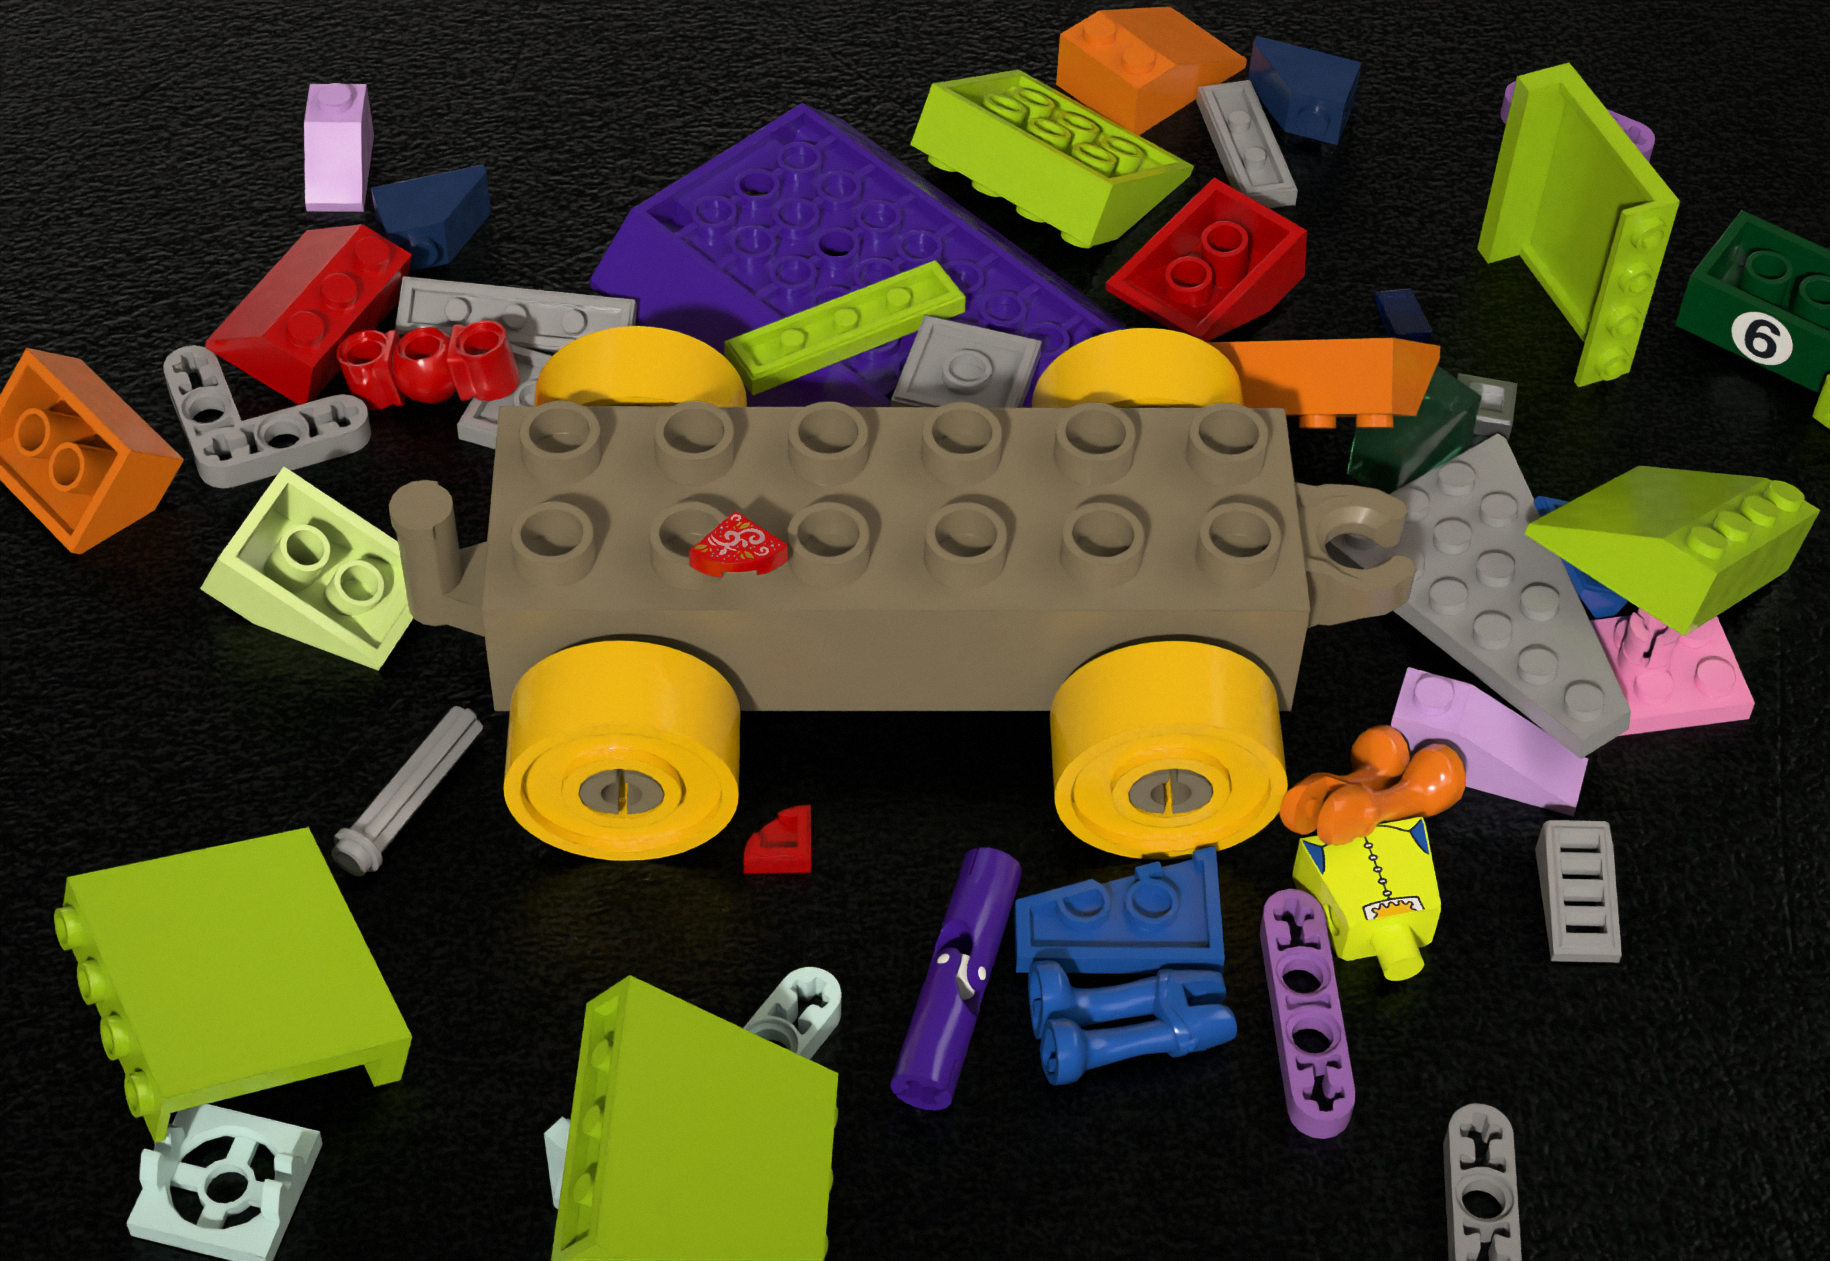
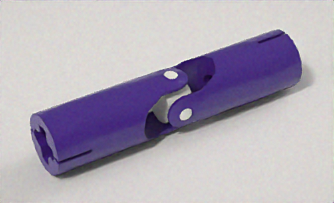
M975 848L969 850L964 856L936 942L928 974L921 988L891 1080V1089L903 1102L917 1108L941 1110L947 1108L952 1103L979 1016L983 994L995 964L1022 877V868L1019 862L1001 850L993 848H979L978 850Z

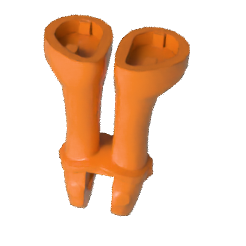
M1377 725L1362 732L1353 744L1350 754L1352 773L1338 776L1323 772L1307 776L1287 791L1281 803L1280 817L1282 823L1292 832L1306 835L1317 829L1319 839L1329 846L1344 845L1352 842L1355 838L1369 836L1374 831L1376 824L1380 822L1417 817L1426 818L1449 809L1462 798L1466 787V772L1463 762L1457 753L1444 744H1432L1424 747L1415 753L1410 761L1408 745L1401 733L1389 725Z

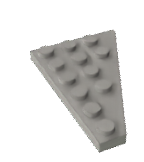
M1500 434L1490 437L1389 494L1401 500L1407 507L1403 532L1398 545L1382 548L1375 541L1365 536L1354 534L1337 535L1325 545L1328 555L1336 563L1348 568L1369 569L1393 555H1403L1411 558L1416 565V572L1410 598L1407 603L1393 611L1578 758L1582 759L1629 729L1631 709L1561 558L1524 534L1528 524L1539 519L1540 515L1533 503L1534 498L1507 440Z

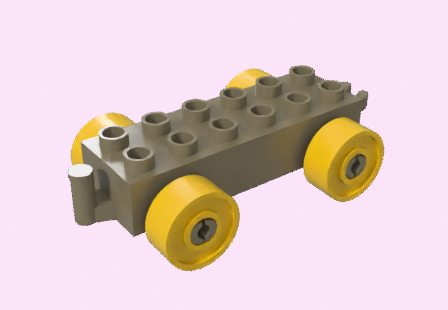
M626 326L604 329L571 341L547 361L536 383L534 406H499L487 542L459 550L452 496L445 488L439 486L436 481L421 480L408 483L400 487L392 495L389 503L392 527L397 533L410 614L415 620L424 625H450L485 637L494 710L510 711L504 797L511 814L524 829L556 848L581 856L618 861L657 859L688 851L716 836L731 821L736 811L739 797L740 711H1050L1055 806L1061 821L1075 836L1091 846L1109 853L1148 860L1192 858L1194 851L1216 846V852L1245 841L1266 827L1280 811L1282 800L1287 793L1288 783L1279 711H1291L1307 629L1318 624L1334 625L1388 614L1407 603L1416 572L1414 561L1403 555H1393L1380 564L1363 570L1348 568L1336 563L1328 555L1325 545L1337 535L1354 534L1365 536L1378 543L1382 548L1398 545L1407 514L1406 505L1401 500L1374 488L1341 484H1323L1316 487L1294 482L1285 408L1245 407L1239 376L1231 362L1219 350L1188 334L1156 328H1133L1108 332L1089 338L1069 348L1058 356L1042 373L1033 393L1032 408H985L968 402H954L940 407H850L837 402H819L806 407H747L746 390L739 373L721 353L706 343L680 332L656 327ZM736 510L788 545V561L777 569L762 575H756V570L748 572H723V577H713L690 567L689 550Z

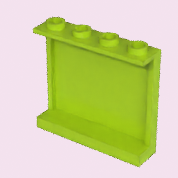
M1565 63L1517 76L1477 249L1488 264L1520 255L1585 343L1574 380L1578 387H1582L1602 380H1613L1622 374L1630 372L1680 201L1570 63Z
M309 827L67 877L63 907L57 908L54 914L57 938L63 950L72 949L78 962L77 979L82 998L87 1005L95 1003L102 1018L100 1030L105 1052L110 1060L119 1059L126 1075L124 1088L129 1109L135 1118L144 1117L154 1143L166 1140L170 1113L363 1064L374 1087L401 1080L412 1035Z
M631 975L627 976L586 1004L551 1261H824L828 1249L826 1227L829 1192L833 1184V1171L831 1169L833 1137L838 1119V1108L836 1106L838 1073Z

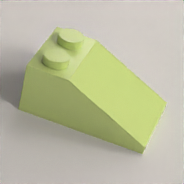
M284 466L218 557L200 588L255 625L378 671L413 619L409 612L398 542Z

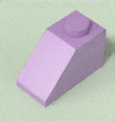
M310 84L304 119L305 204L307 211L364 212L374 138L366 84Z

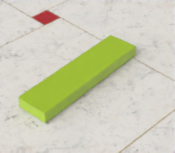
M934 260L724 341V357L734 366L750 393L756 395L916 332L920 328L924 315L946 320L965 312L966 297L939 263Z

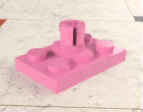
M1640 608L1637 614L1633 612L1629 616L1590 620L1631 709L1629 729L1619 736L1750 718L1755 702L1717 616L1685 637Z

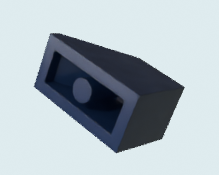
M1256 36L1253 42L1248 80L1251 81L1257 97L1285 132L1338 145L1355 103L1362 62Z
M484 164L371 188L378 233L412 254L409 272L449 264L491 214L487 174Z

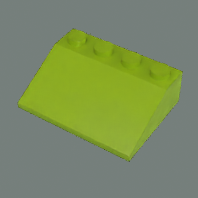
M1020 70L933 83L911 142L912 146L929 155L928 161L935 167L963 174L973 180L971 185L977 191L989 196L1005 198L1017 205L1016 211L1021 216L1035 222H1047L1062 231L1061 237L1066 242L1081 248H1091L1094 245L1117 240L1189 178L1194 168L1190 163Z
M1637 466L1529 523L1524 534L1685 637L1788 571L1820 510L1806 502L1803 493L1799 489L1783 481H1772L1762 477Z

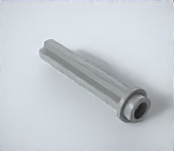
M459 706L451 708L350 829L343 828L338 831L334 836L335 847L331 853L335 862L342 869L354 876H363L367 871L374 872L381 866L383 862L381 854L482 733L483 725L476 718L477 714L470 708L465 710Z

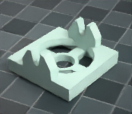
M209 1104L178 1111L173 1124H168L166 1140L155 1143L154 1151L144 1149L141 1154L139 1180L142 1185V1191L126 1223L130 1235L231 1261H273L322 1147L320 1131ZM222 1136L235 1138L227 1157L213 1162L206 1168L181 1162L187 1153L205 1141ZM259 1144L266 1145L275 1156L274 1180L256 1181L254 1172L250 1168ZM237 1172L244 1175L248 1180L247 1189L237 1200L229 1203H217L207 1196L208 1185L219 1174ZM170 1186L198 1192L204 1209L196 1225L184 1220L173 1206ZM250 1205L261 1208V1213L249 1222L222 1229L227 1217L240 1214Z

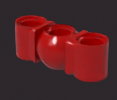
M490 320L473 322L467 326L454 325L451 335L446 331L433 327L417 328L405 334L401 339L397 330H390L385 334L377 330H363L346 337L337 348V359L351 395L361 399L367 406V410L384 409L393 404L404 406L406 396L422 403H439L451 398L456 392H458L461 401H467L473 397L481 401H494L510 395L517 389L521 381L520 372L504 327L500 323Z

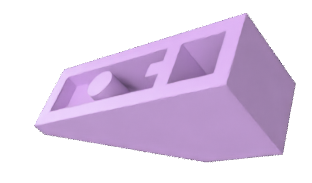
M1410 667L1407 668L1391 727L1399 731L1406 741L1410 761L1414 754L1424 747L1432 744H1444L1453 749L1463 762L1466 772V787L1574 816L1588 758H1578L1547 732L1472 684Z

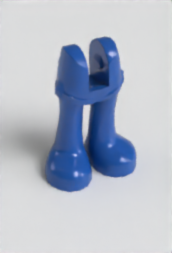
M1052 960L1035 961L1029 967L1028 991L1031 1022L1035 1038L1041 1039V1063L1045 1076L1052 1085L1076 1082L1086 1070L1144 1054L1168 1053L1171 1057H1180L1188 1053L1204 1051L1231 1041L1237 1034V1021L1233 1011L1227 1006L1219 1005L1226 996L1225 982L1221 972L1192 969H1161L1158 971L1157 976L1116 986L1087 989L1071 986L1067 974L1059 962ZM1138 1016L1153 1017V1021L1123 1027L1097 1030L1081 1029V1027Z

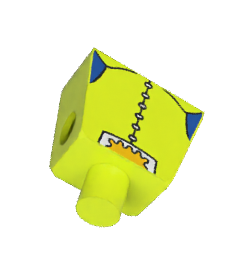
M1423 817L1378 824L1369 836L1355 838L1352 842L1344 845L1329 846L1323 843L1318 835L1300 838L1292 878L1298 890L1311 894L1321 904L1325 914L1329 943L1337 957L1350 961L1377 956L1385 978L1391 981L1405 980L1419 973L1424 967V961L1419 948L1425 947L1433 941L1441 912L1439 890Z

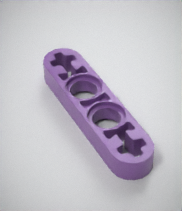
M1296 889L1281 890L1270 896L1264 905L1260 924V940L1287 1111L1292 1124L1300 1132L1313 1138L1326 1139L1337 1136L1347 1127L1355 1104V1086L1325 914L1321 904L1311 894ZM1282 917H1294L1296 925L1302 927L1299 946L1289 948L1291 943L1290 929L1288 923L1282 921ZM1305 970L1318 979L1320 988L1306 994L1297 993L1284 983L1282 977L1289 971ZM1302 1029H1315L1322 1032L1328 1038L1331 1046L1324 1052L1316 1054L1307 1053L1294 1043L1292 1036ZM1324 1075L1322 1081L1323 1094L1326 1103L1333 1104L1331 1111H1320L1317 1102L1310 1100L1315 1081L1314 1077Z

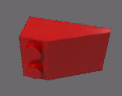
M1214 177L1106 282V291L1169 329L1208 342L1269 312L1305 276L1307 230Z

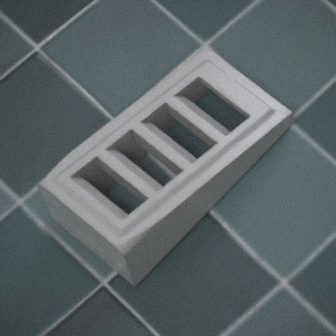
M1549 820L1545 822L1542 826L1535 851L1551 961L1619 963L1622 952L1614 850L1609 823L1605 821ZM1562 875H1591V879H1563ZM1564 901L1595 902L1596 906H1564ZM1566 925L1599 926L1600 933H1566Z

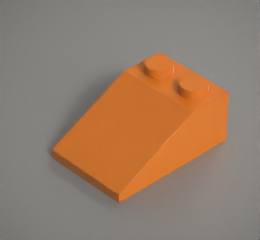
M1172 7L1100 10L1060 34L1056 85L1091 110L1131 132L1141 135L1196 100L1198 87L1221 84L1246 68L1247 59Z

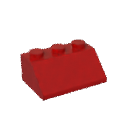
M363 224L307 230L206 340L205 348L298 405L312 402L341 369L337 359V348L346 337L356 332L375 330L398 304L402 277H408L412 254Z

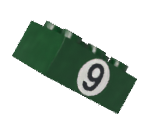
M1741 210L1690 275L1675 325L1820 394L1826 377L1830 374V250Z

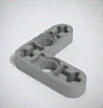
M185 346L173 351L163 364L168 391L197 470L203 481L212 487H235L277 475L283 466L292 471L348 455L362 449L371 437L367 406L361 399L355 396L345 394L334 395L241 421L218 359L213 352L201 346ZM197 373L202 380L203 387L193 390L188 374ZM216 409L224 412L218 420L210 423H200L193 420L194 416L203 410ZM346 422L347 426L339 427L337 423ZM316 428L317 436L311 437L310 429ZM281 434H292L299 437V440L294 445L287 448H275L268 445L273 437ZM256 445L258 452L251 454L250 446ZM228 454L230 459L220 461L219 456Z

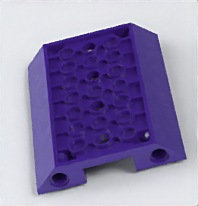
M801 103L631 209L590 278V288L600 296L635 300L637 303L635 324L638 326L663 328L686 334L706 343L724 356V341L936 260L966 297L965 312L946 320L1042 341L1041 356L1022 408H1032L1033 393L1039 378L1046 368L1066 350L1080 342L1104 333L1131 329L843 119L804 103ZM748 191L756 194L769 192L768 194L763 196H750L745 194ZM828 250L835 253L845 251L849 253L843 256H830L823 252ZM918 331L756 395H752L744 384L747 407H806L819 402H837L850 407H891L892 396Z

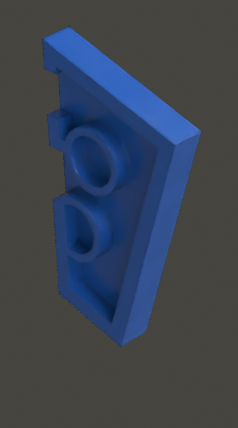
M1216 846L1194 851L1191 860L1162 867L1160 862L1157 861L1135 867L1134 875L1100 884L1091 879L1017 899L1014 912L1016 973H1029V967L1032 962L1052 960L1059 962L1066 973L1157 974L1161 969L1171 968L1173 970H1211L1221 972L1222 974L1225 956Z

